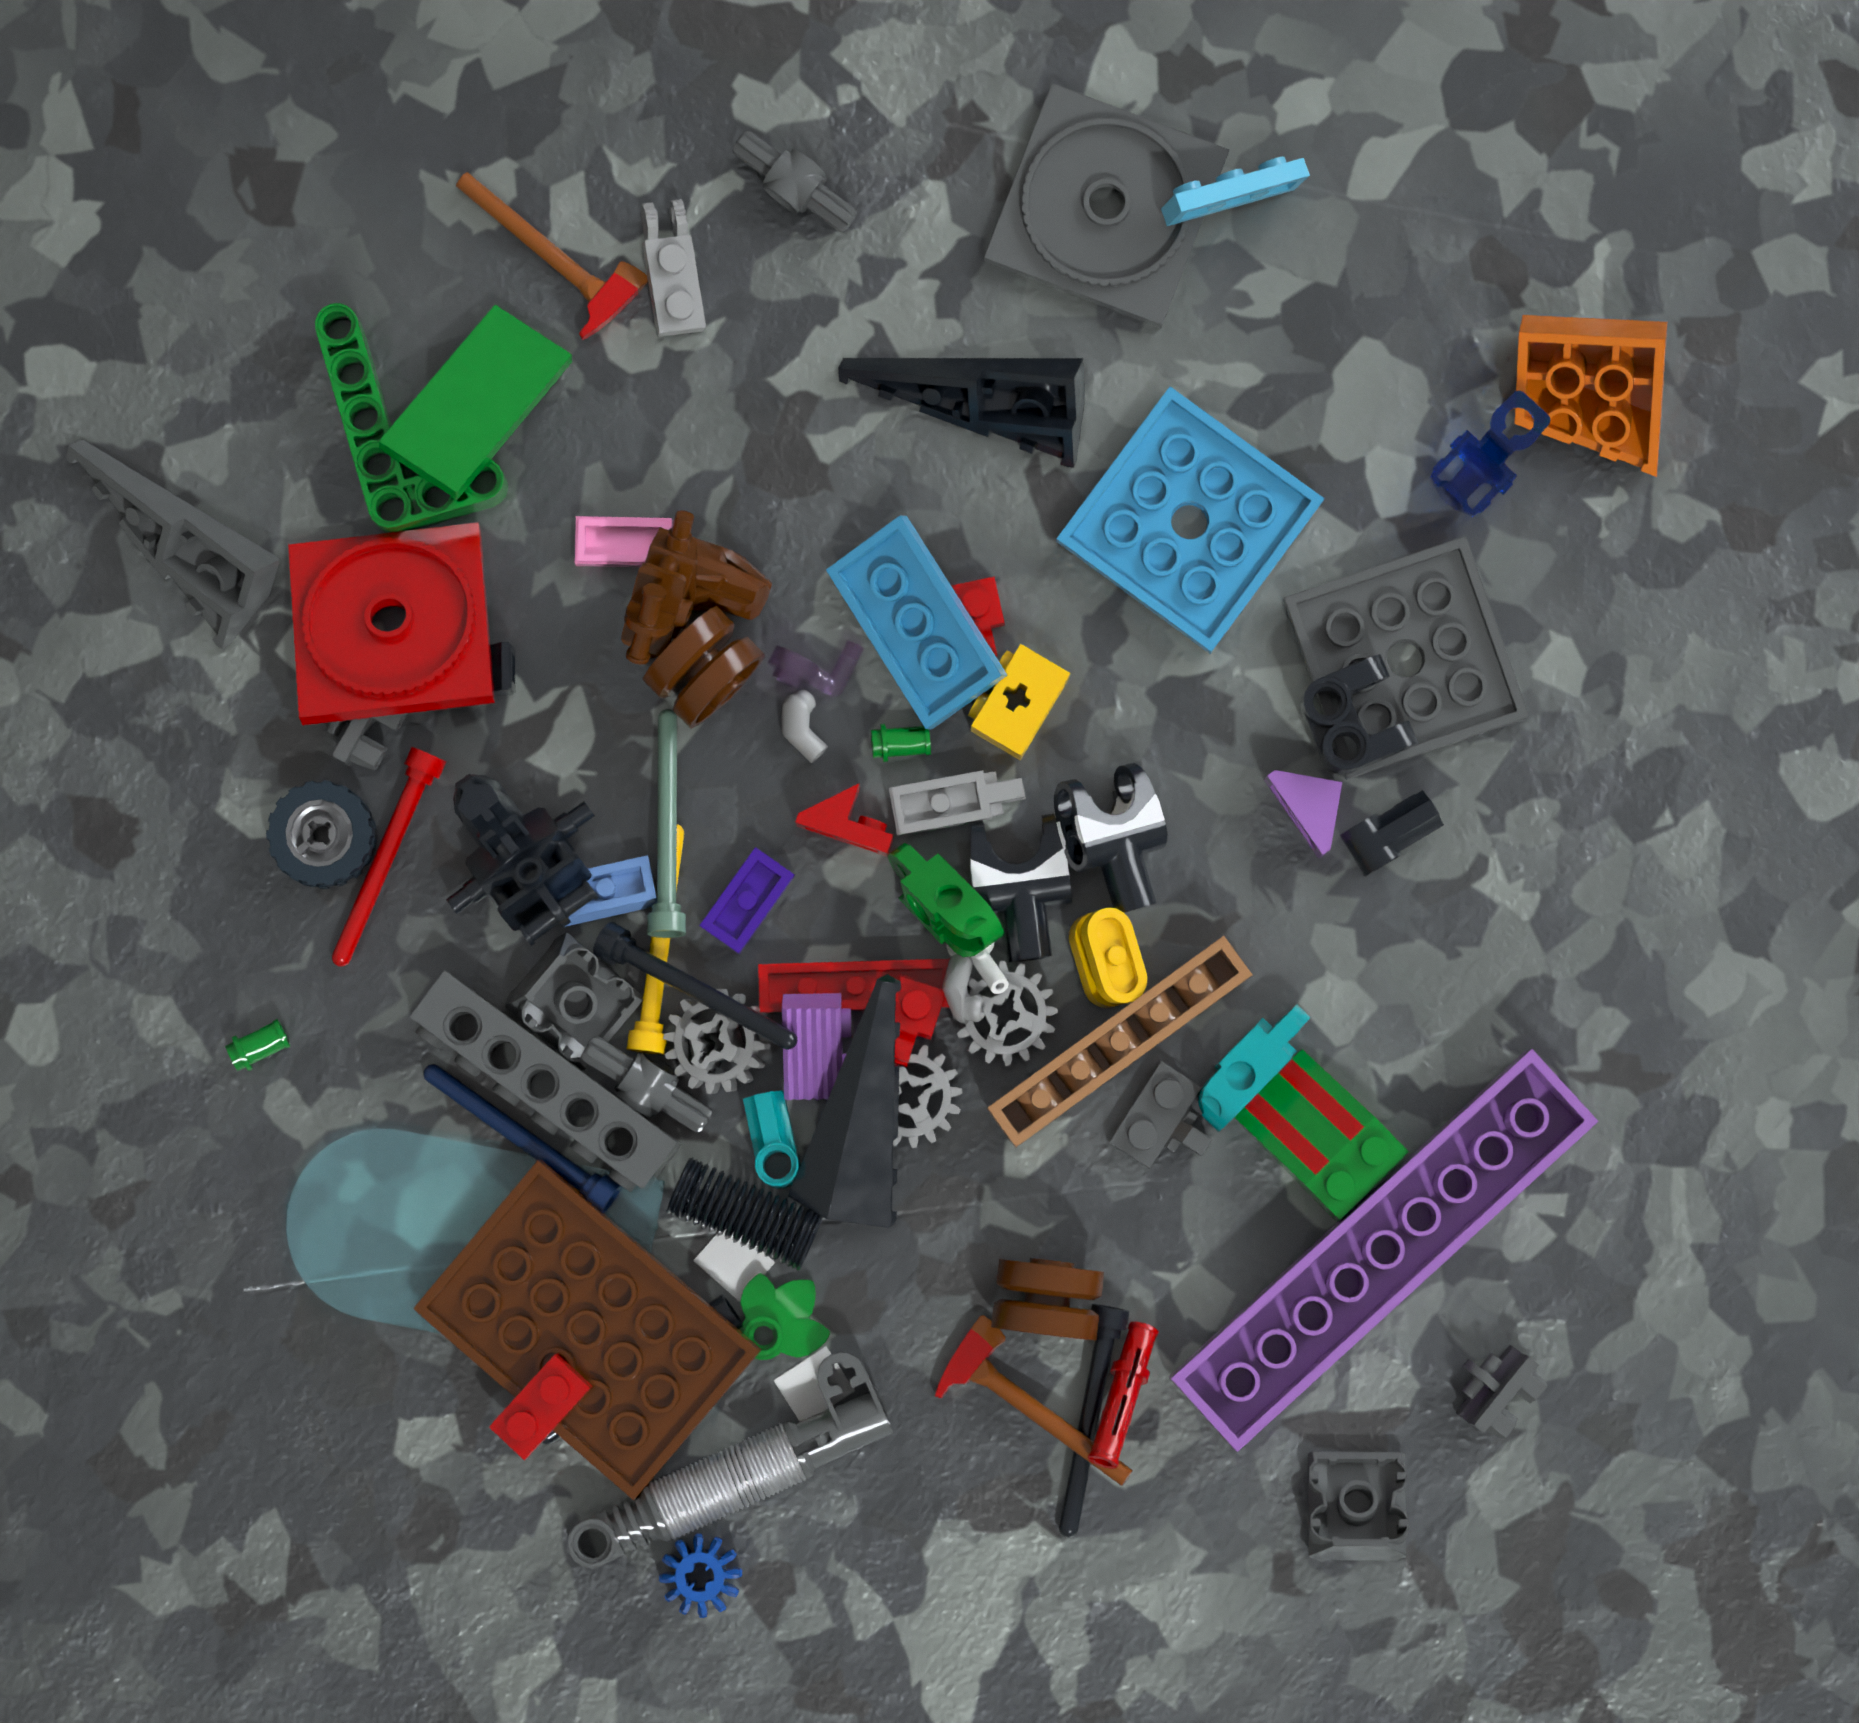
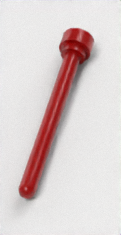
M411 746L404 762L408 766L404 774L408 776V780L332 953V961L336 966L344 967L350 963L426 784L431 786L434 778L440 779L447 761Z

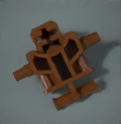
M677 511L672 528L669 530L659 528L650 545L645 563L641 564L638 570L632 597L626 608L625 624L621 635V641L625 645L630 646L626 651V658L634 664H646L650 658L659 656L668 647L671 639L677 637L681 628L685 629L692 610L708 611L717 606L722 612L752 620L760 615L768 600L772 582L744 556L733 550L692 537L691 530L694 515L688 511Z

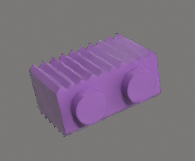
M841 993L783 994L782 1026L793 1031L798 1038L797 1045L793 1049H783L784 1099L811 1100L814 1098L820 1100L824 1098L828 1100L846 1054H843L842 1038L851 1037V1008H842Z

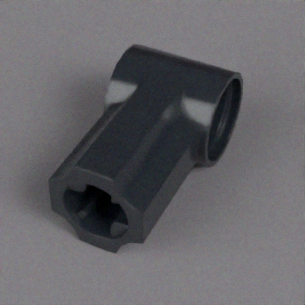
M1422 790L1396 804L1382 815L1378 816L1376 813L1342 833L1340 837L1363 875L1367 876L1401 856L1400 851L1441 828L1444 824L1435 805Z

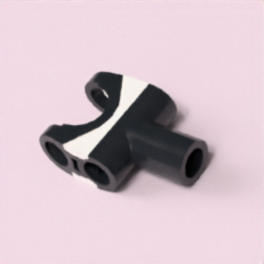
M1136 763L1121 765L1116 769L1114 773V802L1109 814L1103 812L1095 805L1092 797L1088 796L1086 789L1077 779L1060 782L1054 791V810L1057 828L1068 863L1077 872L1101 867L1113 908L1123 913L1157 903L1143 854L1164 848L1168 837L1160 802L1146 772Z
M1054 813L1041 815L1043 835H1041L1040 847L1029 861L1020 864L1008 863L995 854L991 843L987 842L984 822L971 824L970 872L972 887L989 904L994 913L1003 912L1009 962H1024L1052 957L1046 906L1072 903L1068 861L1060 840Z

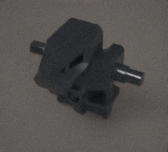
M468 774L455 783L453 796L455 813L464 824L468 833L479 845L466 860V866L473 877L462 884L463 887L446 899L456 914L475 902L477 904L486 896H489L496 906L498 905L497 911L513 931L520 930L532 946L535 944V940L559 923L563 928L571 923L570 915L591 900L599 898L588 883L592 876L591 872L579 856L573 853L575 849L568 841L569 837L579 831V827L595 817L585 801L569 812H563L555 819H552L546 809L541 807L523 815L497 780L485 775Z

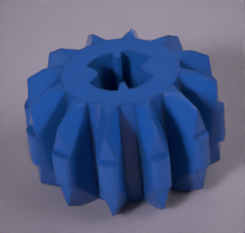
M696 1533L693 1539L694 1551L692 1552L683 1539L675 1542L677 1551L683 1557L682 1560L672 1554L667 1553L664 1555L662 1561L666 1565L675 1568L676 1572L661 1573L659 1575V1582H676V1587L669 1590L664 1597L670 1602L682 1594L685 1600L680 1606V1613L687 1614L692 1602L695 1601L698 1602L699 1617L706 1618L709 1610L708 1600L712 1601L714 1607L719 1612L724 1611L727 1607L719 1591L728 1596L737 1597L739 1589L725 1580L742 1577L743 1570L738 1567L727 1569L725 1567V1564L737 1556L734 1549L728 1550L721 1557L716 1554L722 1544V1538L716 1536L711 1542L709 1550L704 1549L703 1534ZM698 1562L707 1564L705 1571L711 1568L714 1573V1578L708 1579L705 1588L694 1586L697 1580L691 1583L688 1578V1573L694 1571Z

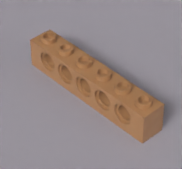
M1222 936L987 1108L988 1112L1014 1148H1017L1253 974L1225 936Z

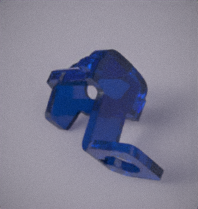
M1515 391L1493 413L1490 420V429L1480 441L1466 430L1462 436L1459 435L1450 444L1452 450L1445 458H1441L1434 466L1430 479L1439 496L1453 509L1474 517L1477 513H1482L1499 492L1504 495L1511 488L1512 482L1517 477L1505 462L1514 451L1525 450L1536 441L1551 421L1550 416L1524 392ZM1512 409H1525L1533 418L1531 431L1521 436L1514 435L1509 440L1502 433L1506 428V415ZM1459 456L1464 462L1463 468L1450 482L1447 480L1441 481L1438 476ZM1481 484H1490L1493 488L1472 509L1468 505L1467 499Z

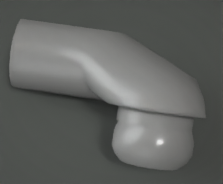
M797 690L793 694L786 696L781 705V731L783 736L812 764L823 754L828 746L809 728L810 713L816 706L813 695L806 690Z
M955 954L949 960L942 990L953 1018L963 1024H967L969 1021L979 1022L985 1016L984 999L978 995L969 996L967 989L973 962L969 957Z

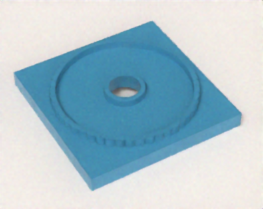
M1169 387L1059 534L1056 542L1211 654L1325 498L1175 389ZM1195 506L1205 514L1207 527L1200 537L1185 539L1173 530L1171 524L1172 516L1179 508Z

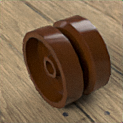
M717 606L702 614L677 636L657 657L642 678L660 699L670 697L683 688L674 702L673 711L690 729L701 724L715 711L725 705L742 688L765 658V654L748 637L739 638L725 647L733 635L735 625Z
M1030 1258V1262L999 1259L996 1283L1002 1289L1025 1292L1024 1301L1000 1299L994 1302L991 1327L1050 1336L1096 1340L1099 1315L1090 1309L1070 1307L1071 1298L1095 1300L1101 1297L1104 1272L1074 1268V1263Z

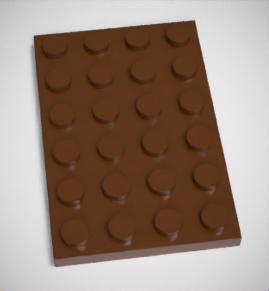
M537 1160L413 1308L514 1397L558 1353L593 1387L553 1431L632 1500H635L640 1495L642 1490L653 1480L762 1350L603 1212H600L586 1200L581 1193L542 1160Z

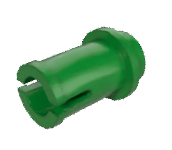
M880 724V729L871 730L873 758H882L883 762H888V757L931 755L930 731L925 729L924 726L886 729L885 724Z
M278 1019L242 1038H238L235 1035L232 1037L233 1042L225 1045L227 1053L237 1071L244 1068L251 1071L253 1070L252 1064L284 1048L291 1047Z

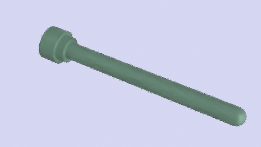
M665 709L658 715L657 903L652 905V912L647 914V935L656 938H677L686 935V914L681 912V905L676 903L677 715L673 710Z

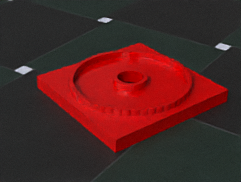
M479 522L288 544L298 711L302 726L495 703L482 537ZM397 606L406 611L405 621L395 630L381 631L372 624L374 615L384 607Z

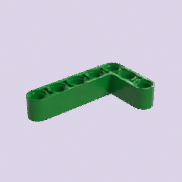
M334 303L323 307L317 314L315 329L367 509L375 524L385 533L417 530L500 504L506 497L508 483L501 468L493 460H490L479 473L489 472L496 476L497 482L492 491L486 494L476 493L472 490L471 483L457 500L450 496L449 501L445 505L436 508L427 505L426 501L428 492L436 486L420 475L407 479L403 464L391 457V465L386 473L377 476L368 473L367 466L372 457L378 454L388 455L380 449L379 440L392 424L361 322L354 311L347 305ZM338 319L349 320L351 322V329L347 336L342 339H333L328 336L329 327L334 321ZM351 364L362 365L364 367V375L359 382L350 385L341 382L342 372L347 366ZM364 409L375 410L378 414L375 425L368 430L357 429L354 425L356 415ZM398 499L404 502V511L400 518L394 521H386L381 518L382 506L387 501Z

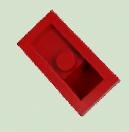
M860 783L799 812L795 823L799 828L888 857L894 838L892 834L885 832L887 824L860 815L858 823L850 820L860 791Z

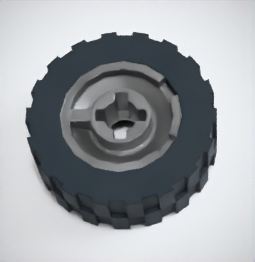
M332 781L304 782L305 785L301 787L295 786L291 788L284 798L280 797L276 802L277 807L273 813H270L268 818L270 825L269 830H266V839L270 843V848L268 849L271 857L276 860L277 866L282 872L305 886L330 889L331 886L337 885L340 887L348 884V880L353 877L357 878L363 873L361 870L366 864L369 865L373 858L371 853L373 848H376L375 830L377 828L370 814L372 812L358 795L345 786L335 784ZM320 826L329 828V843L315 842L313 834L316 828Z

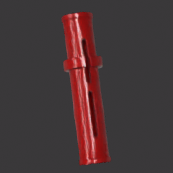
M1137 1321L1130 1322L1120 1358L1113 1361L1110 1373L1114 1378L1102 1411L1091 1452L1088 1455V1460L1098 1466L1109 1469H1116L1118 1467V1460L1132 1420L1141 1385L1147 1384L1150 1376L1147 1366L1159 1331L1149 1324Z

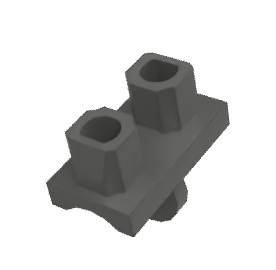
M408 713L346 720L350 724L332 756L348 766L353 762L359 766L376 771L388 748L367 737L371 727L376 720L398 731ZM346 721L329 722L325 731L338 737Z
M1509 1345L1500 1358L1491 1353L1480 1367L1468 1359L1462 1367L1472 1377L1461 1390L1468 1398L1457 1410L1456 1414L1483 1434L1488 1431L1501 1439L1507 1438L1515 1428L1518 1420L1505 1408L1516 1393L1528 1403H1532L1538 1399L1547 1387L1545 1381L1535 1370L1539 1365L1529 1356L1522 1354L1511 1345Z

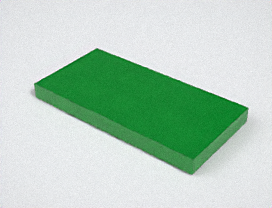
M494 305L379 440V447L382 451L457 500L570 366L572 354L502 308Z

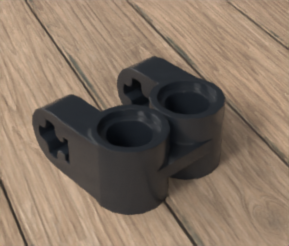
M1381 654L1318 678L1309 685L1301 697V716L1310 728L1319 749L1320 760L1333 773L1342 775L1353 773L1419 744L1410 721L1400 723L1369 736L1363 728L1354 708L1352 694L1376 685L1390 677ZM1319 692L1331 693L1338 701V711L1334 715L1329 716L1320 714L1314 708V695ZM1347 736L1354 740L1357 745V756L1354 759L1342 760L1334 754L1332 743L1336 737Z

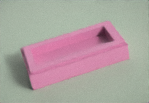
M576 516L575 565L640 567L641 564L645 563L650 545L659 528L667 530L672 528V518Z

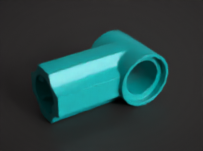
M784 1090L770 1091L744 1098L743 1103L755 1156V1170L758 1177L768 1186L775 1189H786L792 1186L801 1166V1161L797 1153L787 1101L784 1099ZM776 1153H784L791 1160L790 1172L781 1179H773L766 1172L767 1160Z

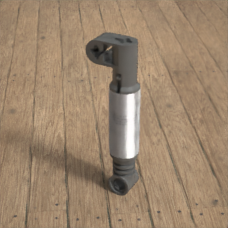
M836 1352L830 1354L819 1366L817 1375L819 1388L827 1403L828 1410L797 1424L790 1421L782 1424L779 1423V1426L775 1425L774 1428L770 1427V1430L766 1429L761 1434L757 1433L752 1438L748 1437L747 1440L741 1441L740 1445L737 1443L735 1447L730 1445V1448H725L724 1452L720 1450L716 1455L712 1454L707 1459L703 1458L698 1463L694 1462V1465L690 1464L689 1467L685 1466V1469L681 1468L680 1471L676 1470V1473L672 1472L667 1477L663 1476L658 1481L650 1482L635 1499L634 1504L626 1500L623 1502V1509L620 1510L619 1506L615 1505L612 1507L613 1513L610 1515L607 1510H604L589 1518H585L574 1526L569 1534L567 1544L569 1554L582 1567L593 1569L626 1555L624 1548L628 1547L633 1552L637 1550L636 1543L638 1542L642 1547L648 1545L647 1538L651 1537L653 1542L662 1540L668 1543L673 1539L676 1540L677 1537L680 1538L681 1535L689 1534L690 1531L698 1530L699 1527L703 1528L708 1523L712 1524V1521L721 1520V1517L730 1516V1513L734 1514L739 1509L743 1510L744 1505L749 1507V1502L754 1505V1502H759L760 1498L764 1500L765 1495L770 1498V1495H775V1492L779 1494V1491H783L784 1488L788 1489L793 1484L797 1485L802 1480L806 1481V1478L813 1477L816 1468L893 1434L864 1365L859 1358L851 1353ZM841 1362L844 1369L853 1367L856 1375L850 1378L851 1387L854 1388L866 1382L869 1392L834 1407L830 1398L843 1393V1390L839 1384L831 1386L828 1382V1377L834 1373L832 1366L835 1363ZM598 1529L605 1535L607 1546L601 1555H589L581 1548L580 1538L585 1530Z

